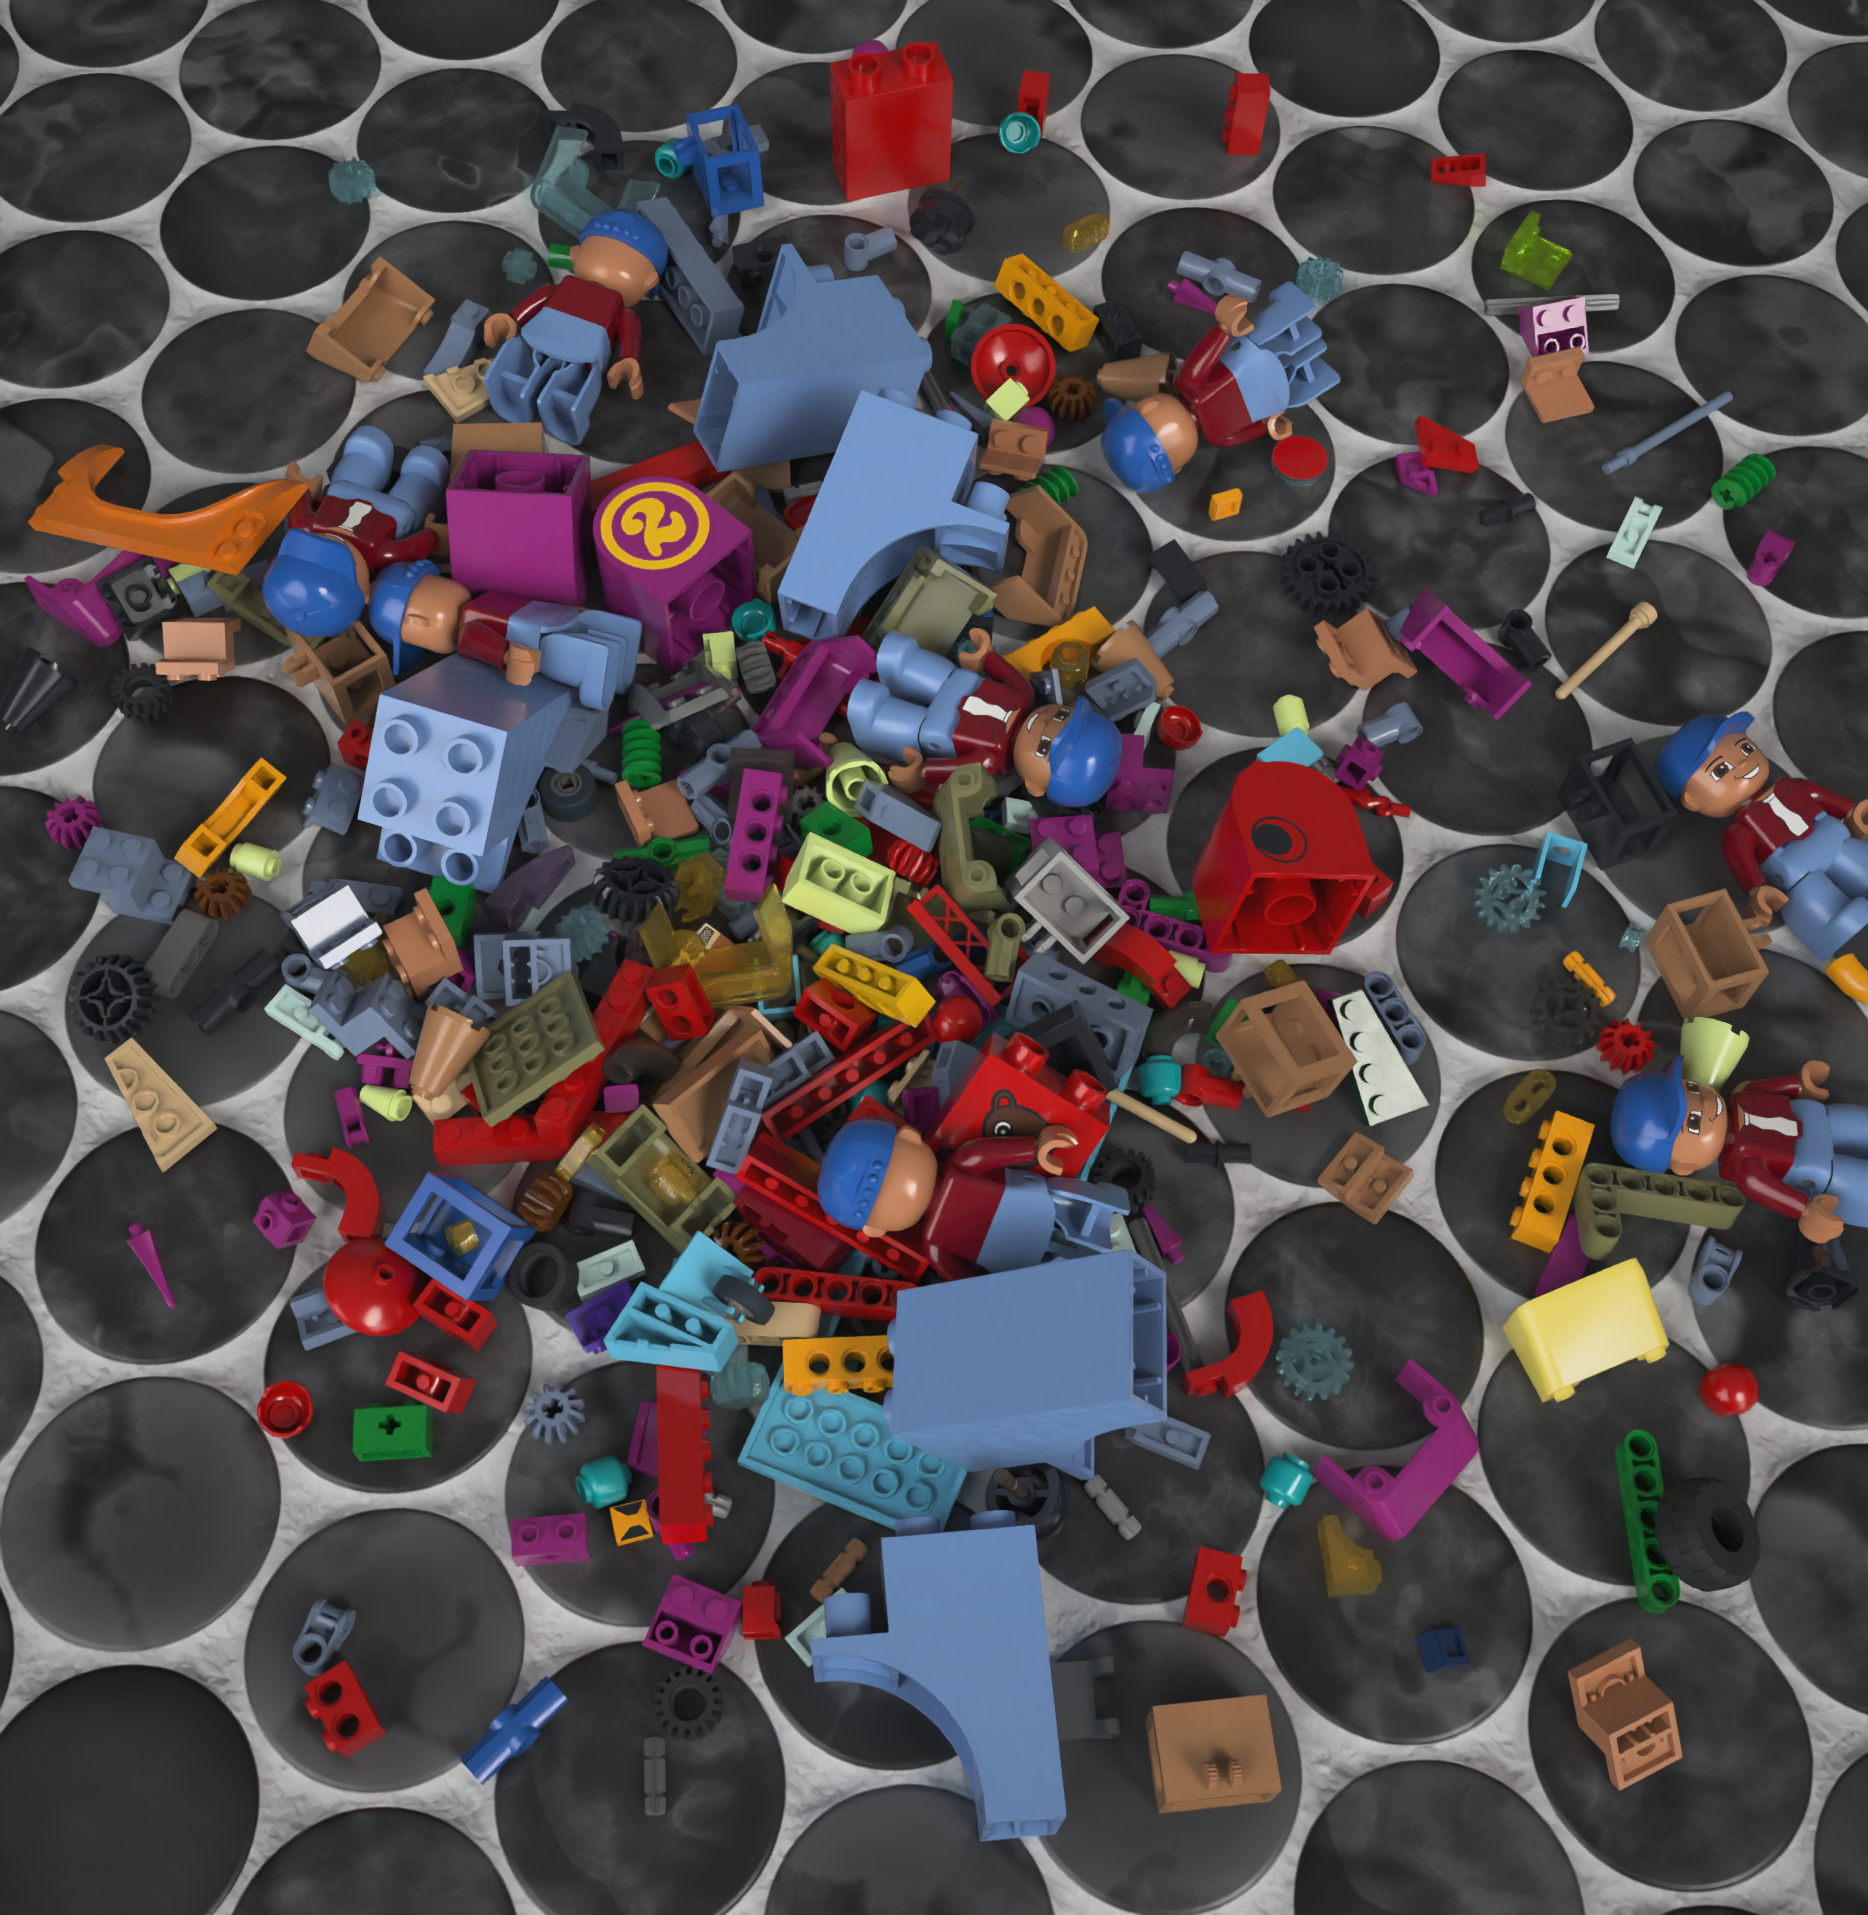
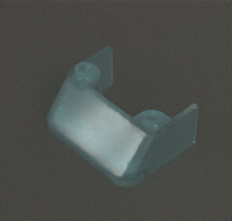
M557 126L531 188L530 199L536 209L579 240L581 231L590 219L599 212L611 210L612 208L585 189L589 179V169L586 163L578 158L588 132L583 129ZM630 179L617 209L635 211L637 201L655 199L660 184L652 181Z

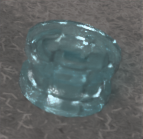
M1630 922L1619 942L1618 948L1626 947L1629 949V953L1633 954L1644 934L1645 928L1637 929L1634 927V923Z
M1212 1048L1204 1053L1200 1065L1206 1067L1210 1074L1227 1077L1231 1067V1060L1223 1049ZM1211 1060H1213L1215 1063L1221 1061V1069L1219 1070L1216 1066L1210 1068L1209 1065Z

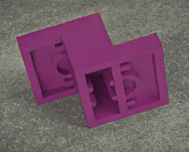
M1121 734L1123 739L1122 757L1117 776L1106 792L1105 808L1114 809L1119 812L1131 810L1142 811L1148 814H1167L1174 783V770L1143 768L1145 736Z
M1092 815L1029 819L1028 828L1031 853L1051 836L1109 894L1120 893L1122 886L1127 882L1120 832L1095 834Z

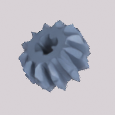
M559 1382L555 1390L551 1391L550 1386L544 1383L543 1395L532 1392L530 1395L534 1404L525 1405V1413L530 1416L524 1422L527 1428H533L532 1435L535 1439L545 1436L546 1444L551 1445L554 1442L555 1436H558L561 1443L565 1444L567 1442L565 1433L569 1431L572 1435H578L579 1430L575 1424L585 1422V1415L580 1412L585 1407L582 1399H576L577 1391L574 1388L565 1392L563 1383ZM555 1409H560L561 1413H556L554 1419H550L548 1414H554Z

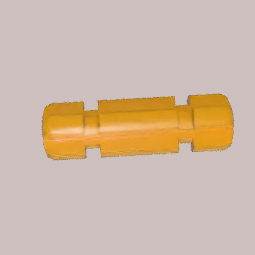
M1578 951L1571 952L1563 960L1565 967L1570 972H1575L1573 976L1590 995L1594 993V999L1601 1007L1612 1003L1616 997L1614 991L1609 986L1605 987L1603 985L1605 981L1589 963L1584 964L1583 961L1585 959Z

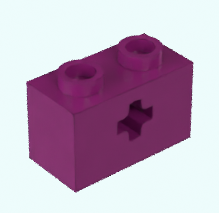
M578 1513L512 1519V1558L517 1567L591 1560L590 1523L586 1514Z

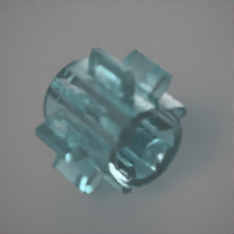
M515 248L514 252L509 251L502 262V270L508 273L506 279L524 285L525 280L531 281L537 270V263L531 260L533 253Z

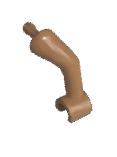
M827 732L821 733L819 740L824 744L823 752L828 755L831 747L839 743L833 734ZM826 767L794 769L791 773L790 783L796 787L803 786L824 773Z

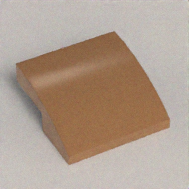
M1355 1132L1317 1180L1337 1200L1376 1225L1412 1180L1414 1174L1413 1169L1385 1155L1383 1146Z

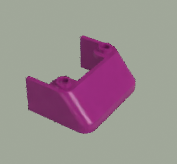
M113 501L108 502L113 505H118ZM123 550L86 585L77 579L68 578L61 580L52 589H49L30 575L24 579L39 608L93 644L108 646L118 640L124 632L96 583L149 556ZM152 557L161 570L165 581L171 577L169 569L180 564L179 562Z
M1425 588L1417 597L1399 631L1403 635L1400 641L1412 652L1418 648L1467 693L1463 698L1477 710L1482 706L1498 721L1532 683L1508 664L1428 589Z
M858 635L813 640L808 643L799 653L752 729L762 746L785 754L787 759L802 767H830L834 761L823 752L824 744L818 738L844 695L852 693L860 680L863 678L869 679L868 677L871 673L877 672L876 661L878 653Z
M1411 1358L1395 1381L1422 1403L1424 1416L1437 1428L1432 1436L1395 1478L1381 1467L1367 1466L1353 1479L1327 1455L1320 1459L1312 1472L1313 1477L1380 1537L1393 1542L1403 1539L1472 1460L1479 1447L1478 1439L1457 1398Z

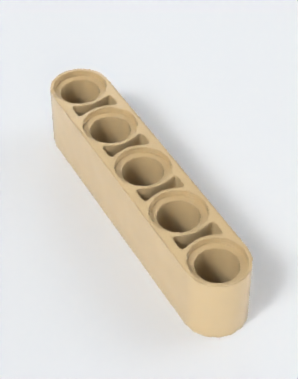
M771 1302L775 1307V1311L765 1325H758L747 1319H744L741 1324L733 1320L723 1319L733 1324L739 1341L738 1344L783 1346V1340L818 1338L821 1309L808 1303Z

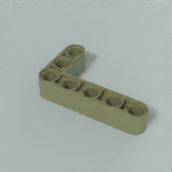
M1589 1163L1583 1168L1573 1194L1580 1247L1584 1254L1591 1259H1607L1622 1234L1620 1213L1709 1228L1728 1229L1731 1228L1744 1207L1746 1197L1737 1187L1729 1184L1601 1163Z

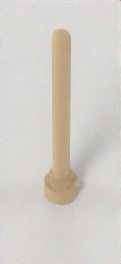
M1647 602L1638 603L1631 610L1629 621L1556 690V697L1560 700L1565 699L1637 629L1649 627L1657 619L1655 608Z
M1117 1089L1109 1092L1105 1098L1187 1143H1193L1197 1138L1193 1130Z

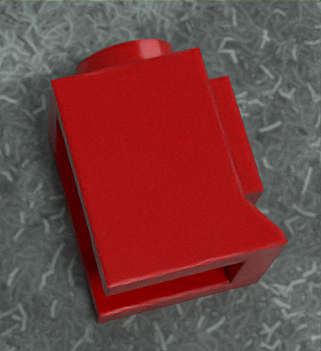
M764 1580L754 1581L751 1583V1587H743L744 1640L781 1639V1631L778 1626L781 1625V1594L775 1592L773 1582Z

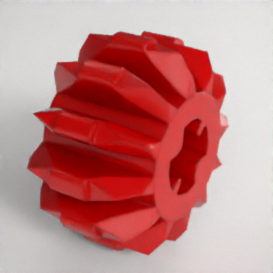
M896 839L886 853L887 856L884 863L887 868L921 887L928 886L938 873L939 860L904 839Z
M1629 1018L1624 1019L1622 1023H1619L1617 1020L1610 1022L1608 1027L1603 1028L1600 1032V1040L1596 1044V1050L1602 1052L1600 1062L1609 1061L1611 1063L1610 1071L1618 1067L1623 1075L1628 1074L1630 1070L1634 1073L1640 1072L1652 1060V1052L1655 1049L1656 1043L1649 1040L1651 1031L1643 1032L1641 1030V1022L1635 1024V1026L1631 1025Z

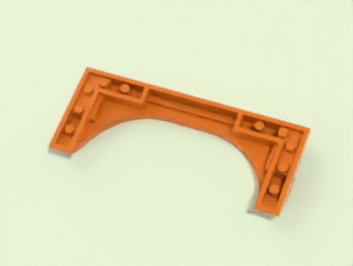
M100 444L78 453L57 471L64 481L58 484L50 497L37 507L35 514L29 519L28 523L34 530L238 575L309 487L303 482L275 479L254 485L195 511L180 514L151 513L113 505L97 497L95 486L125 453L121 447Z

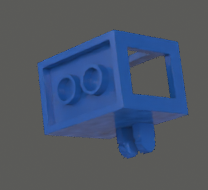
M738 104L686 114L688 137L676 140L672 148L681 165H692V172L711 216L716 217L763 207L764 196L759 149ZM729 119L732 152L709 157L699 135L698 125ZM744 139L749 147L748 149L744 148Z
M428 1172L384 1245L466 1301L495 1300L509 1277V1270L513 1260L529 1244L537 1228L459 1176ZM433 1193L437 1194L438 1196L416 1232L410 1233Z

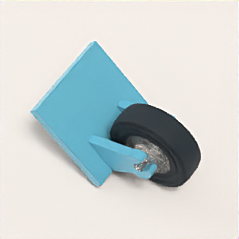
M696 1231L658 1287L659 1290L714 1316L733 1320L738 1324L747 1319L755 1324L765 1325L775 1311L774 1305L762 1294L765 1287L762 1284H758L751 1277L754 1271L700 1231Z

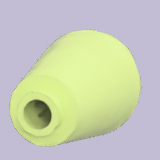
M840 742L831 747L827 755L834 762L826 770V797L830 803L849 816L862 817L863 815L854 807L865 780L868 779L888 784L885 772L876 762L852 744Z
M1694 1017L1693 1023H1689L1688 1018L1684 1019L1681 1027L1680 1055L1685 1057L1681 1065V1078L1706 1084L1720 1093L1747 1049L1749 1036L1742 1030L1740 1035L1731 1032L1732 1025L1719 1020Z

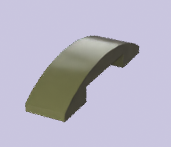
M217 571L207 583V586L224 603L267 635L293 648L285 626L272 616L264 603L262 592L251 585V578L242 572L238 575ZM303 636L312 651L325 638Z

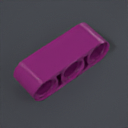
M1571 1211L1566 1218L1559 1241L1546 1261L1532 1293L1536 1297L1580 1280L1590 1257L1585 1255L1580 1247L1575 1212Z

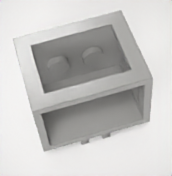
M1051 836L1004 881L1014 899L1034 917L1026 925L1025 933L1021 940L1025 942L1031 939L1042 926L1048 930L1033 948L1034 953L1037 951L1043 954L1058 940L1084 965L1130 918L1118 901ZM1110 914L1114 920L1086 946L1083 939Z

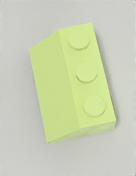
M810 832L787 876L781 902L851 934L875 932L885 923L896 872Z

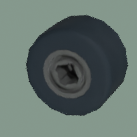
M580 764L573 773H560L555 771L554 768L548 767L541 775L538 784L543 808L550 817L561 822H575L587 817L595 808L598 798L593 774L586 766Z

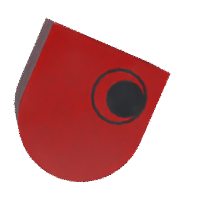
M1271 761L1252 766L1237 779L1194 866L1192 888L1209 953L1330 955L1377 875L1357 813L1345 792L1331 779L1312 768L1292 762Z

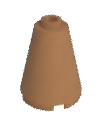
M1165 352L1105 363L1103 369L1098 370L1097 384L1102 387V391L1134 402H1138L1155 393H1166L1175 397L1176 390L1173 385V370H1177L1176 356L1174 353Z
M1129 620L1126 623L1130 628L1126 631L1119 628L1097 652L1101 657L1097 662L1092 659L1091 665L1098 671L1105 673L1137 657L1157 681L1156 699L1154 702L1158 699L1164 702L1175 690L1171 686L1175 680L1138 625L1133 620Z
M430 1003L426 1010L408 1081L409 1084L414 1086L411 1092L430 1101L432 1095L439 1098L488 1040L491 1031L483 1026L479 1029L473 1026L472 1020L439 1005L437 1007L434 1003Z

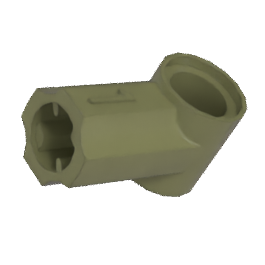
M1006 913L993 921L988 927L987 937L989 945L983 976L989 980L1012 982L1014 979L1019 942L1025 933V924L1019 915ZM1001 924H1005L1010 928L1011 938L1006 937L1002 933Z

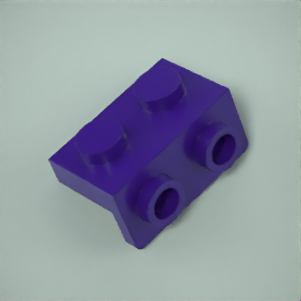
M627 1279L618 1282L564 1313L583 1351L586 1353L593 1351L596 1355L607 1349L603 1340L634 1293Z

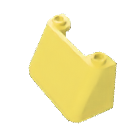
M1637 1258L1626 1260L1522 1304L1512 1313L1502 1327L1542 1402L1555 1398L1556 1402L1563 1401L1576 1393L1574 1387L1580 1381L1634 1358L1638 1360L1646 1359L1647 1363L1655 1362L1667 1354L1665 1349L1669 1346V1341L1645 1272Z

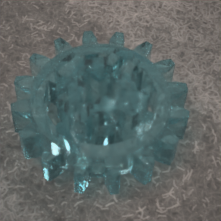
M1501 864V872L1493 868L1489 869L1491 878L1481 877L1479 880L1484 887L1474 891L1476 894L1481 895V900L1474 902V906L1483 908L1478 914L1479 918L1489 917L1487 926L1493 928L1498 924L1499 932L1505 933L1509 926L1512 933H1518L1520 924L1522 927L1529 929L1531 927L1530 918L1540 919L1536 909L1545 908L1546 906L1544 903L1539 902V897L1546 895V891L1537 890V886L1542 882L1541 879L1535 878L1531 880L1533 871L1526 869L1521 873L1522 867L1514 864L1511 871L1507 864ZM1514 877L1520 879L1528 889L1519 888ZM1498 883L1497 889L1491 894L1492 889ZM1510 893L1521 896L1511 900L1510 904L1499 901L1508 897ZM1529 902L1526 911L1522 914L1521 910L1523 909L1525 904ZM1496 907L1502 910L1505 919L1499 917L1492 908Z
M1304 1323L1300 1333L1292 1328L1288 1334L1289 1339H1282L1279 1345L1282 1350L1278 1351L1276 1360L1284 1363L1278 1366L1277 1373L1287 1375L1283 1384L1284 1386H1289L1293 1383L1296 1386L1294 1391L1296 1396L1304 1390L1307 1392L1308 1400L1312 1401L1315 1393H1319L1322 1400H1326L1329 1396V1389L1337 1395L1342 1389L1340 1384L1346 1385L1350 1376L1347 1372L1352 1371L1354 1363L1346 1360L1350 1358L1353 1352L1352 1349L1342 1348L1346 1340L1344 1336L1337 1340L1333 1337L1335 1332L1333 1327L1326 1333L1322 1331L1321 1323H1317L1314 1330H1310L1308 1324ZM1307 1341H1316L1310 1344L1306 1343ZM1330 1350L1335 1355L1336 1360L1332 1358ZM1313 1357L1319 1360L1316 1366L1310 1363ZM1293 1363L1297 1365L1299 1373L1296 1371ZM1318 1379L1324 1380L1323 1382H1313Z

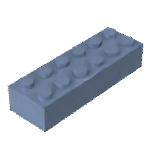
M667 197L637 201L635 212L649 219L662 231L668 246V260L659 278L658 290L704 356L713 355L717 341L738 337L745 307Z

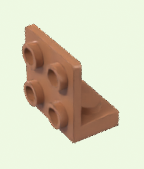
M1580 347L1528 358L1520 382L1542 423L1593 412L1594 405L1577 375L1584 358V353Z
M993 418L988 447L980 459L978 467L985 469V472L992 475L1006 473L1013 475L1018 480L1028 481L1035 479L1045 460L1050 429Z
M627 780L615 784L618 804L638 846L649 845L652 840L658 837H667L675 841L699 831V826L681 789L677 785V780L668 781L639 793L637 789L631 790Z

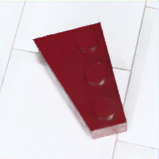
M749 1185L733 1201L743 1221L749 1222V1229L760 1228L757 1235L806 1271L836 1274L853 1253L848 1243Z

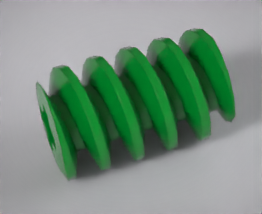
M1756 453L1749 454L1713 484L1711 488L1713 499L1723 510L1741 508L1775 479L1776 470L1766 457Z
M1055 465L1050 471H1045L1041 476L1035 477L1032 482L1025 483L1023 487H1018L1013 492L1016 493L1040 485L1060 506L1061 501L1067 502L1070 500V495L1076 497L1079 494V488L1074 477L1067 469L1060 465Z
M643 718L630 720L622 727V779L627 780L628 784L632 787L649 789L661 782V776L659 775L661 773V765L659 764L661 762V755L659 754L661 751V745L659 744L661 740L659 731L661 728L652 731L650 725Z

